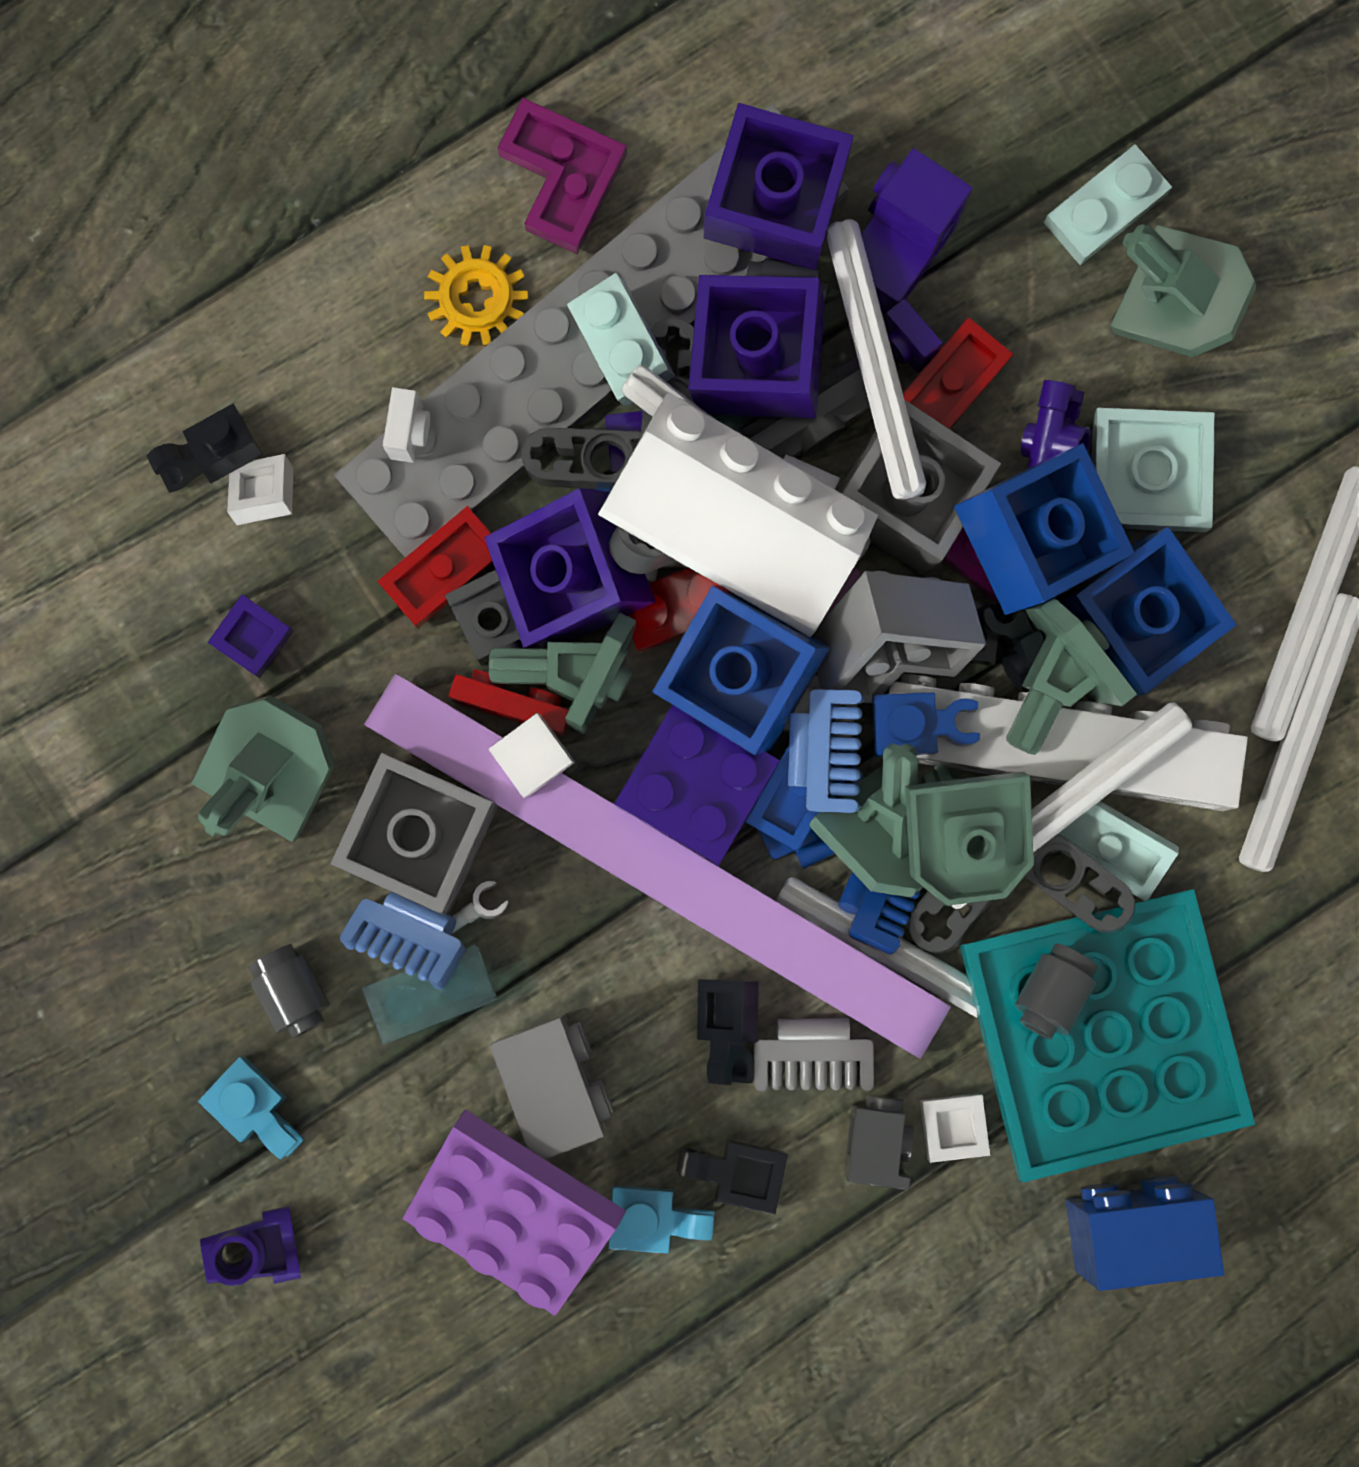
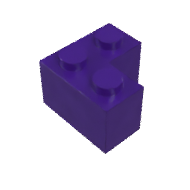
M912 148L901 165L892 160L879 177L873 189L877 194L868 208V212L874 216L863 232H861L881 312L884 314L904 298L907 300L956 230L973 189L972 186L915 148Z

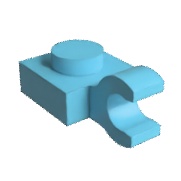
M245 1056L239 1057L198 1101L240 1143L246 1142L256 1132L266 1148L280 1160L284 1156L289 1157L305 1140L292 1125L275 1111L287 1096Z
M614 1185L612 1202L626 1210V1213L609 1239V1249L669 1254L671 1235L695 1240H712L715 1211L673 1208L674 1189Z

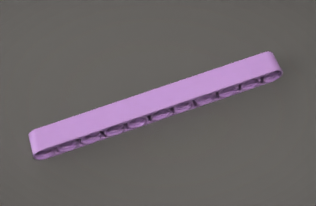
M396 674L364 723L368 728L919 1059L923 1057L951 1009L949 1005L562 773L528 798H523L489 751L490 747L502 739L501 736Z

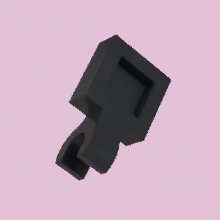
M234 403L182 431L188 442L187 444H163L155 447L146 455L156 475L160 474L169 493L184 488L191 480L203 473L212 484L262 456L249 428Z
M990 607L976 609L981 628L987 633L1002 637L998 641L1006 655L1002 657V665L1006 675L1017 688H1022L1023 692H1029V689L1023 687L1022 684L1044 642L1040 630L1032 629L1025 609L1008 614L1001 623L996 620L994 612Z
M698 979L697 1040L710 1041V1057L707 1063V1079L709 1083L732 1085V1082L753 1083L754 1059L745 1048L744 1043L758 1042L759 981Z
M727 1139L723 1157L692 1148L681 1147L676 1171L679 1172L678 1175L717 1183L714 1199L718 1203L775 1215L788 1154L784 1151Z

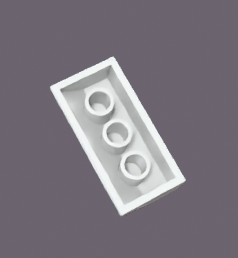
M667 392L598 513L599 516L810 638L817 630L861 556L878 517L876 513L670 392Z

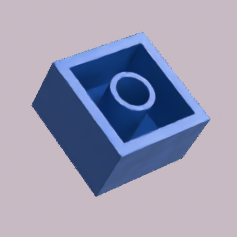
M1083 443L1050 457L954 505L956 513L1005 615L1046 602L1135 554Z
M1169 527L1140 538L1131 545L1135 554L1086 579L1058 599L1081 622L1087 619L1101 631L1109 643V648L1104 652L1137 693L1136 696L1147 694L1237 625Z
M711 586L652 692L753 755H758L773 749L790 720V713H794L831 647L814 636L808 637L724 587Z
M1158 1176L1140 1180L1142 1189L1118 1191V1186L1114 1183L1093 1184L1081 1187V1197L1065 1198L1075 1271L1098 1291L1224 1276L1214 1199L1193 1189L1191 1183H1178L1176 1176Z

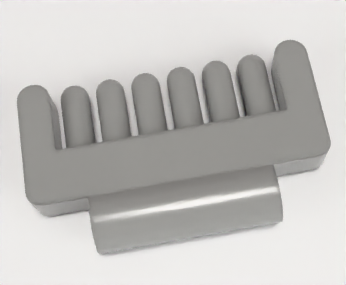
M777 1018V1038H758V1042L753 1044L754 1086L757 1091H765L768 1087V1061H770V1085L773 1090H780L782 1087V1061H785V1086L788 1090H794L797 1087V1061H800V1086L803 1090H809L812 1087V1061H815V1086L818 1090H824L827 1087V1061H830V1086L833 1090H839L842 1087V1061H845V1087L848 1090H854L857 1086V1061H859V1084L864 1091H870L874 1087V1044L869 1038H850L849 1018Z

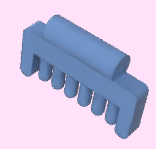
M814 689L810 692L809 714L790 713L788 786L807 787L806 808L809 811L855 813L861 808V804L857 799L831 798V795L856 796L860 792L857 784L832 783V780L856 781L860 778V771L858 769L832 768V765H858L861 761V757L857 753L833 752V749L858 750L861 747V741L858 738L833 737V734L858 735L861 733L862 727L859 723L833 722L834 719L857 720L862 717V710L860 708L834 707V704H861L864 701V694L860 691Z
M394 892L388 894L383 905L369 899H363L340 935V941L347 949L352 950L356 948L358 952L363 953L367 950L377 931H379L368 949V956L371 958L379 956L391 936L380 956V960L384 964L392 961L400 945L404 942L392 963L393 967L397 970L404 967L414 948H416L405 967V972L408 975H414L427 953H429L418 972V978L421 981L429 979L432 986L437 990H441L446 986L465 953V947L461 941L451 936L456 925L455 917L436 912Z

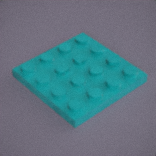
M1194 889L1135 902V915L1131 923L1123 930L1115 933H1101L1089 927L1078 917H1072L960 945L1018 1181L1024 1183L1255 1125ZM1120 906L1097 911L1094 917L1101 921L1109 914L1117 919L1122 915L1123 910ZM1054 944H1061L1089 958L1098 966V969L1092 978L1095 980L1096 986L1070 1034L1063 1035L1056 1032L1052 1040L1023 1026L1019 1022L1023 1013L1014 1004L1041 955L1049 954Z

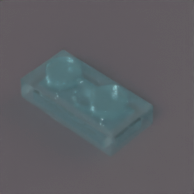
M477 945L465 948V953L446 986L441 990L435 989L429 979L421 981L418 978V972L422 965L414 975H408L406 972L362 988L382 1044L498 1001Z

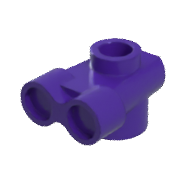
M1053 380L1043 381L1038 402L1040 410L1037 424L1031 422L1027 424L1021 442L1022 457L1029 458L1027 469L1082 443L1089 453L1091 440L1089 427L1074 425L1075 420L1079 418L1085 394L1082 391L1076 390L1075 386Z
M289 1206L262 1211L263 1220L201 1238L200 1247L207 1284L222 1283L228 1286H237L253 1278L272 1276L274 1284L300 1279V1267ZM239 1242L244 1245L247 1251L244 1259L237 1263L228 1262L222 1253L227 1244Z

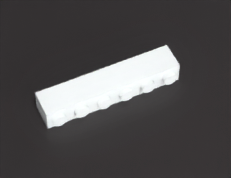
M902 674L900 682H894L884 693L935 692L936 710H945L951 703L959 699L967 698L978 702V709L976 711L957 713L955 726L962 733H980V740L969 746H956L948 742L945 737H937L938 753L935 755L916 756L918 764L931 766L943 764L950 769L988 775L1025 772L1030 775V781L1058 786L1064 785L1156 713L1152 711H1135V717L1131 719L1112 716L1113 707L1110 705L1095 702H1077L1076 710L1060 709L1040 751L1036 755H1032L1011 746L1006 741V736L1028 692L1018 693L1016 701L994 697L995 688L986 685L961 683L959 691L936 688L937 680L935 678L916 674ZM1194 720L1193 728L1190 732L1110 794L1217 811L1236 809L1239 807L1248 737L1229 734L1230 725L1226 723Z

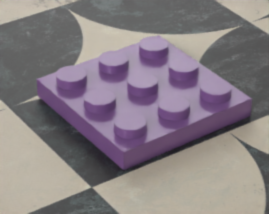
M465 1109L453 1126L402 1219L414 1226L417 1232L425 1239L441 1243L466 1259L468 1264L477 1272L491 1275L518 1292L519 1296L529 1305L543 1308L556 1316L617 1229L626 1210Z

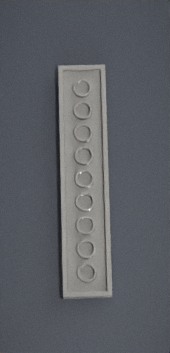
M773 104L766 109V111L781 114ZM725 145L421 401L423 405L422 410L430 412V427L425 447L416 446L414 463L391 460L382 446L383 433L334 474L338 482L404 558L466 506L473 513H476L523 473L525 467L522 462L521 451L525 440L530 434L543 428L574 429L614 395L567 306L569 302L614 273H617L625 281L650 330L656 323L667 318L683 319L694 327L699 275L746 276L749 261L764 263L765 258H770L704 239V216ZM843 181L835 206L848 195L849 188ZM669 336L667 345L660 346V348L666 351L680 339V336ZM547 444L545 447L544 454L548 450H550L554 446V444ZM544 454L534 455L533 459L538 460Z

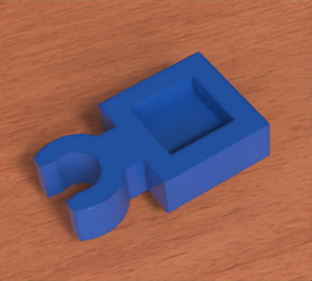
M935 692L873 695L872 711L875 757H883V751L892 743L900 746L909 743L916 748V756L935 755L938 753L937 737H945L948 742L956 746H969L980 740V733H962L955 726L957 713L976 711L978 709V702L967 698L959 699L951 703L945 710H936Z

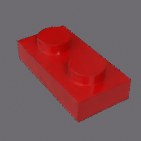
M968 317L903 393L904 400L951 430L1006 366L1013 353Z
M466 506L377 582L415 627L419 629L448 604L445 597L446 594L478 579L494 565L484 537L491 533L472 510Z
M691 568L649 583L655 602L627 615L636 620V629L632 638L637 651L645 652L683 637L711 586L720 585Z
M476 669L473 670L471 679L455 674L448 695L454 703L519 724H523L536 713H539L555 735L566 738L568 726L565 718L569 710L561 707L563 697L533 687L529 688L527 696L505 690L506 684L493 683L490 681L489 673Z

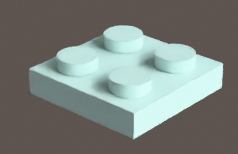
M1097 408L1094 411L1092 463L1123 529L1162 530L1169 527L1171 531L1208 532L1212 529L1214 412Z

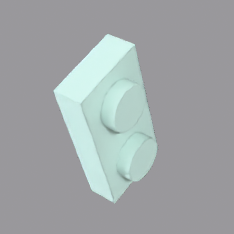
M1135 144L1051 211L1043 223L1078 264L1082 265L1166 197L1172 186Z
M614 273L567 304L617 401L624 407L633 402L623 395L621 389L628 376L639 365L646 366L666 382L675 377L625 281L617 273Z
M1101 801L1058 833L1122 880L1129 887L1132 894L1144 901L1150 898L1179 852L1177 845Z

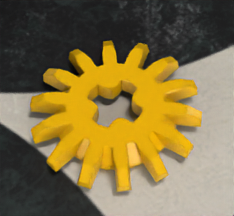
M469 245L461 246L463 261L456 264L449 254L446 253L441 257V260L448 268L447 273L442 275L431 269L428 278L439 284L440 287L439 291H424V300L439 302L440 307L427 314L431 321L443 318L449 320L440 331L445 338L458 328L463 329L460 341L462 346L468 347L473 332H480L483 346L486 347L491 343L489 329L495 327L502 333L508 328L503 322L505 317L518 320L524 315L523 312L513 308L512 303L528 300V291H513L512 286L525 276L521 269L507 275L505 269L512 258L506 253L497 263L491 262V246L483 245L480 258H472ZM472 282H479L482 290H492L493 297L487 298L484 301L485 309L482 311L474 312L471 303L461 304L460 296H465L469 293L468 284Z

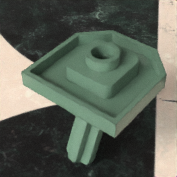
M1141 224L1137 226L1134 232L1126 234L1123 245L1127 248V255L1138 267L1111 323L1110 328L1113 334L1193 358L1234 339L1256 291L1255 280L1238 246L1157 225L1154 230L1149 225Z
M1054 597L1046 602L1025 609L1034 629L1040 630L1044 642L1022 684L1023 687L1029 689V692L1006 736V741L1011 746L1032 755H1036L1040 751L1062 705L1071 707L1085 695L1090 702L1124 706L1137 695L1104 652L1109 648V643L1101 631L1087 619L1081 622Z
M619 613L603 643L548 642L547 649L494 648L489 655L490 681L497 684H547L548 690L573 702L565 718L568 729L585 736L598 708L603 709L608 697L618 702L631 678L633 669L625 666L628 658L627 647L636 629V620Z
M271 695L228 708L191 783L212 795V798L198 813V821L205 826V832L212 837L218 834L228 835L246 815L292 843L300 837L335 766L322 725Z
M893 743L888 745L883 751V765L857 784L860 788L859 794L856 796L840 797L857 799L861 804L858 812H820L814 816L809 826L870 891L911 898L923 886L910 876L905 786L916 785L918 777L917 750L909 743L901 746Z
M938 764L934 765L933 772L924 774L922 784L905 786L910 876L946 906L1004 899L1034 866L1030 775L1027 773L1016 772L958 779L956 772L949 771L946 765Z

